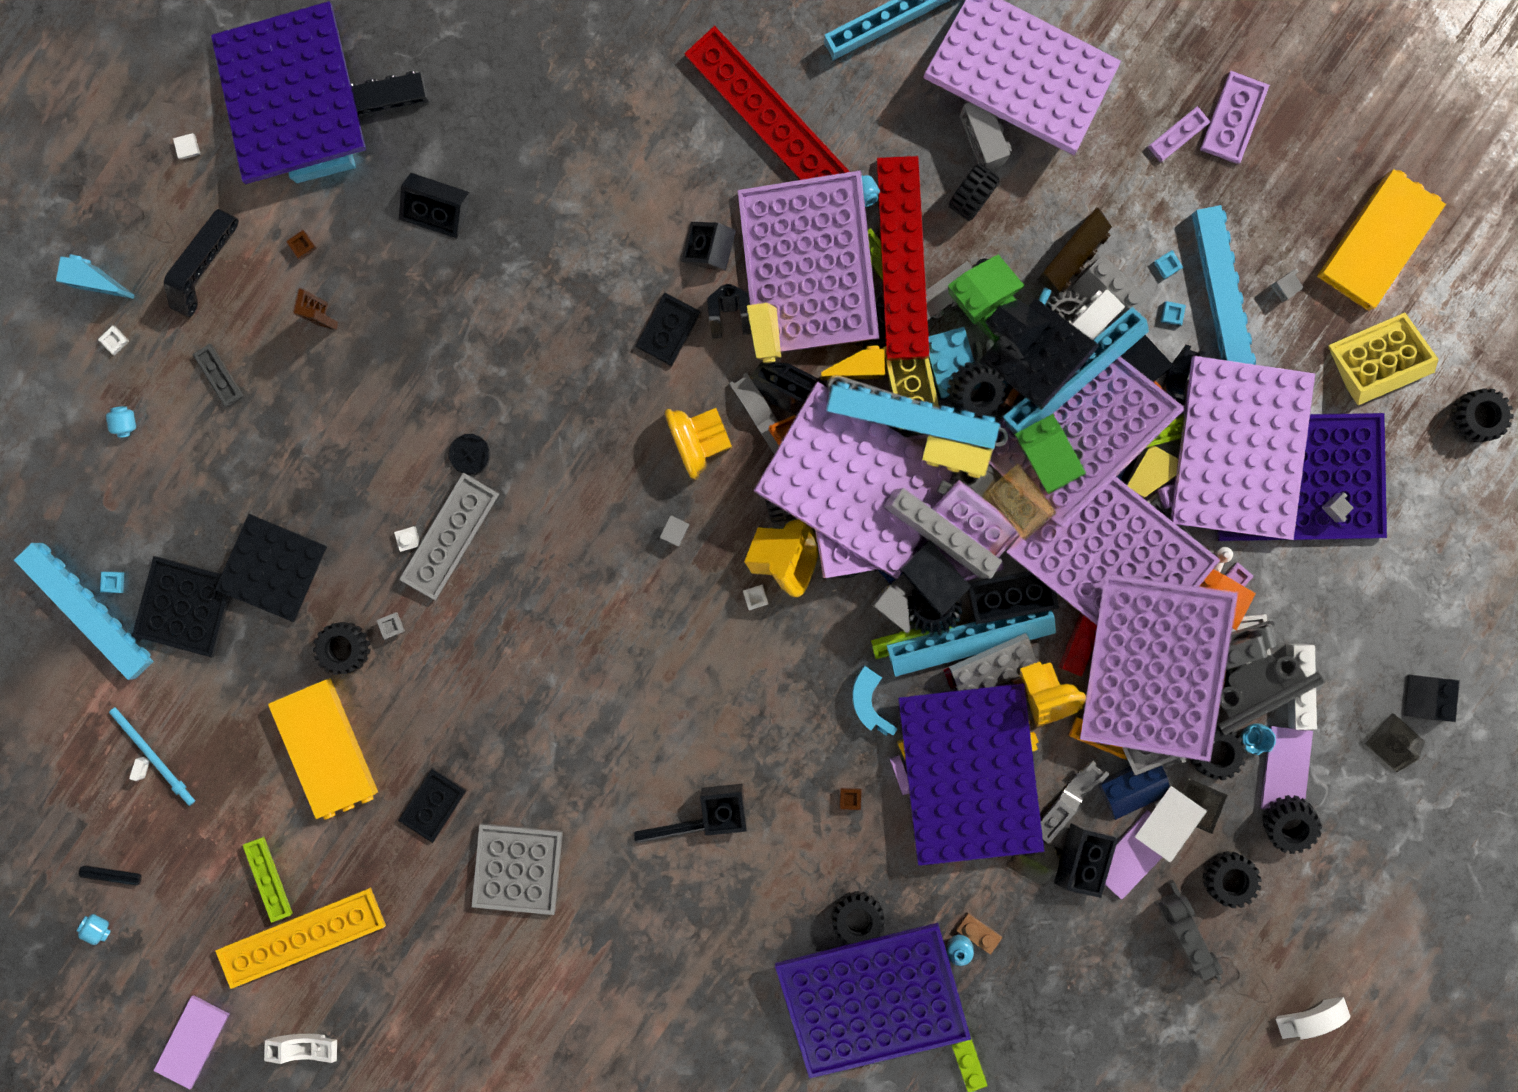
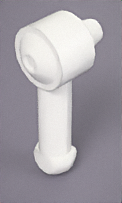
M1219 547L1215 551V556L1220 561L1213 569L1221 572L1224 563L1232 559L1233 552L1230 548Z

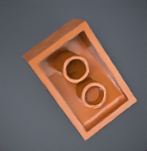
M1214 569L1199 586L1238 593L1232 629L1237 630L1256 593Z

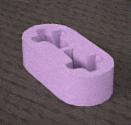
M900 755L889 758L902 795L909 794L908 777Z

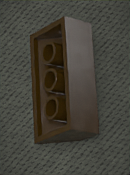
M1098 207L1086 218L1037 279L1055 295L1060 291L1064 293L1071 285L1070 278L1073 275L1077 277L1084 269L1083 262L1086 259L1090 261L1098 252L1095 249L1099 243L1104 244L1111 236L1108 232L1112 226Z

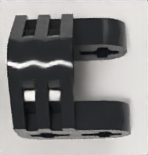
M732 284L720 286L707 298L712 339L722 338L720 311L733 312L740 309L743 335H752L747 305H750L749 293Z

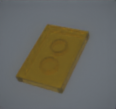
M1016 464L986 491L1023 540H1027L1058 513L1020 464Z

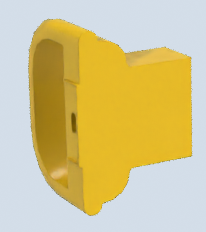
M717 408L689 418L685 412L680 410H665L664 414L687 472L693 480H697L699 474L706 469V459L708 457L732 448Z
M799 519L788 522L783 529L758 527L744 562L751 573L773 575L778 585L791 597H800L805 593L818 558L817 537L812 527Z
M1037 662L1020 668L1019 677L1022 678L1036 728L1069 717L1085 706L1086 695L1083 692H1079L1074 685H1060L1051 662L1041 665V662Z

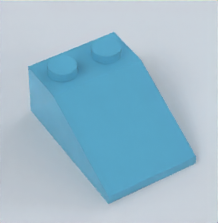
M69 254V258L60 256L56 277L57 282L77 289L134 299L133 293L100 268L91 265L90 260Z

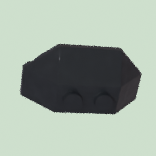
M761 362L750 376L751 381L766 401L795 416L799 413L815 383L819 382L827 387L823 380L789 363L767 364Z

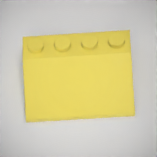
M1406 313L1330 344L1328 347L1344 384L1357 405L1435 373L1439 360Z

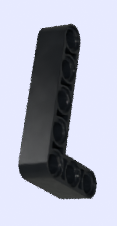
M220 209L215 210L167 272L164 278V288L170 309L187 317H191L195 313L198 301L194 284L238 226V218Z

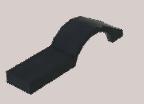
M1185 345L1172 362L1173 367L1167 371L1163 388L1164 392L1182 406L1185 402L1184 387L1190 374L1191 359L1193 356L1204 357L1206 353L1202 350L1199 352L1190 350L1192 346Z

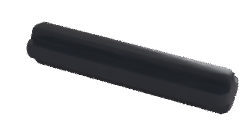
M82 866L79 869V877L134 886L139 885L142 879V875L138 873L91 866Z

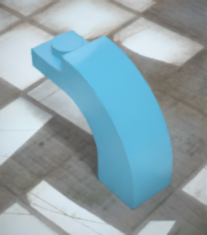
M863 665L853 684L852 700L854 709L861 722L869 730L872 731L877 724V730L887 736L888 733L894 735L898 728L877 714L872 706L873 691L882 677Z

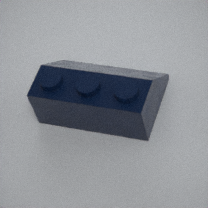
M1162 765L1136 776L1131 766L1108 776L1102 783L1098 784L1115 820L1163 798L1170 788L1168 777Z

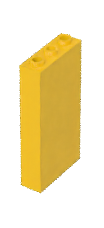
M1393 169L1380 182L1317 277L1367 311L1375 309L1446 204L1441 201L1442 199L1438 195L1426 191L1422 184L1408 179L1404 172Z
M331 678L268 704L316 819L323 817L326 820L335 816V811L339 809L345 812L354 808V803L358 801L364 804L374 799L373 795L378 793L377 787Z

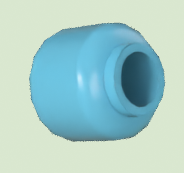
M862 175L865 207H869L878 201L880 189L871 176Z
M127 406L110 408V412L106 414L108 431L112 434H117V437L130 436V432L136 429L134 412L127 409Z
M91 914L89 917L85 916L76 930L79 932L78 938L91 945H97L100 940L105 942L110 933V930L107 929L109 922L95 914Z
M955 935L948 940L946 951L952 964L964 966L971 962L974 949L968 937Z

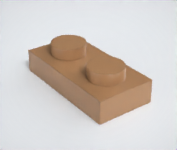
M968 912L956 928L957 932L968 937L990 955L1002 939L1000 934Z

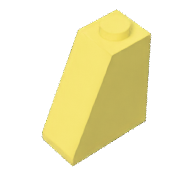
M769 303L747 305L756 358L763 360V363L776 362L775 358H781L777 308Z
M1156 446L1149 447L1127 486L1145 499L1176 477L1178 458Z

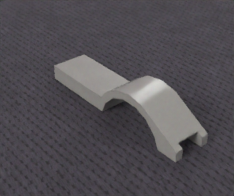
M746 372L743 374L744 378L736 383L732 381L729 385L775 454L779 445L768 429L769 426L778 421Z
M1090 761L1070 780L1056 802L1041 818L1043 840L1048 844L1074 816L1080 803L1090 790L1097 784L1102 783L1109 775V772L1106 770L1103 772L1096 767L1095 761Z

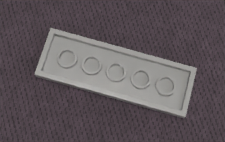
M463 473L399 580L436 601L498 498L499 493Z

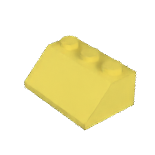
M929 435L922 460L927 461L926 464L939 467L940 464L947 466L949 471L960 472L962 470L968 472V475L971 477L980 478V476H985L993 449Z

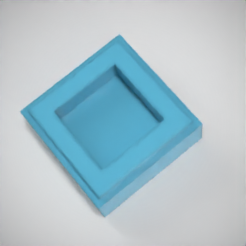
M1173 250L1153 262L1163 279L1183 268Z
M1165 301L1160 323L1182 326L1186 305Z
M101 572L100 592L123 593L124 572Z

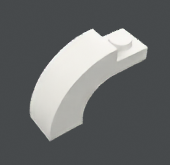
M1344 997L1323 1000L1320 1005L1308 1011L1277 1016L1276 1022L1282 1039L1300 1037L1302 1040L1333 1031L1346 1023L1351 1016Z
M291 1034L273 1037L265 1040L264 1061L282 1064L293 1060L309 1059L332 1063L337 1061V1040L325 1038V1035Z

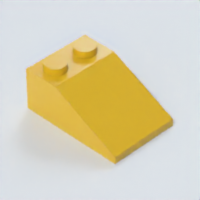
M867 346L866 350H862L822 371L820 379L823 381L828 380L834 375L852 380L883 379L885 375L884 349H879V346Z

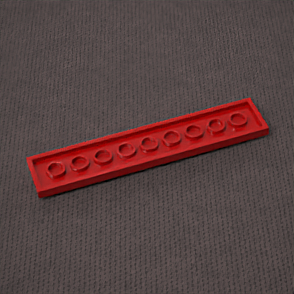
M715 25L684 53L693 66L799 180L850 172Z
M918 156L877 158V180L880 189L878 197L887 360L929 359Z

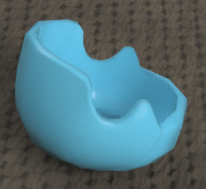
M1254 723L1248 725L1240 735L1243 739L1241 742L1246 745L1245 750L1255 755L1271 752L1276 744L1275 734L1269 727L1263 724Z

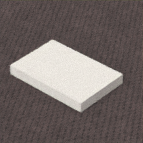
M1170 786L1135 838L1171 863L1207 811Z

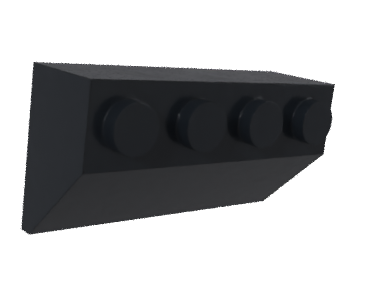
M1030 571L968 583L971 587L967 590L976 625L1059 609L1056 592Z

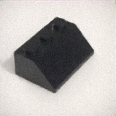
M410 173L401 185L399 220L457 239L468 209L470 192Z
M1071 823L1054 884L1067 891L1101 898L1118 837Z

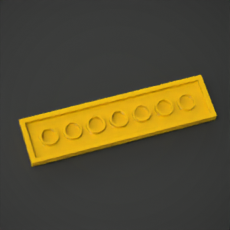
M370 887L218 948L215 951L229 987L232 989L382 929L386 924Z

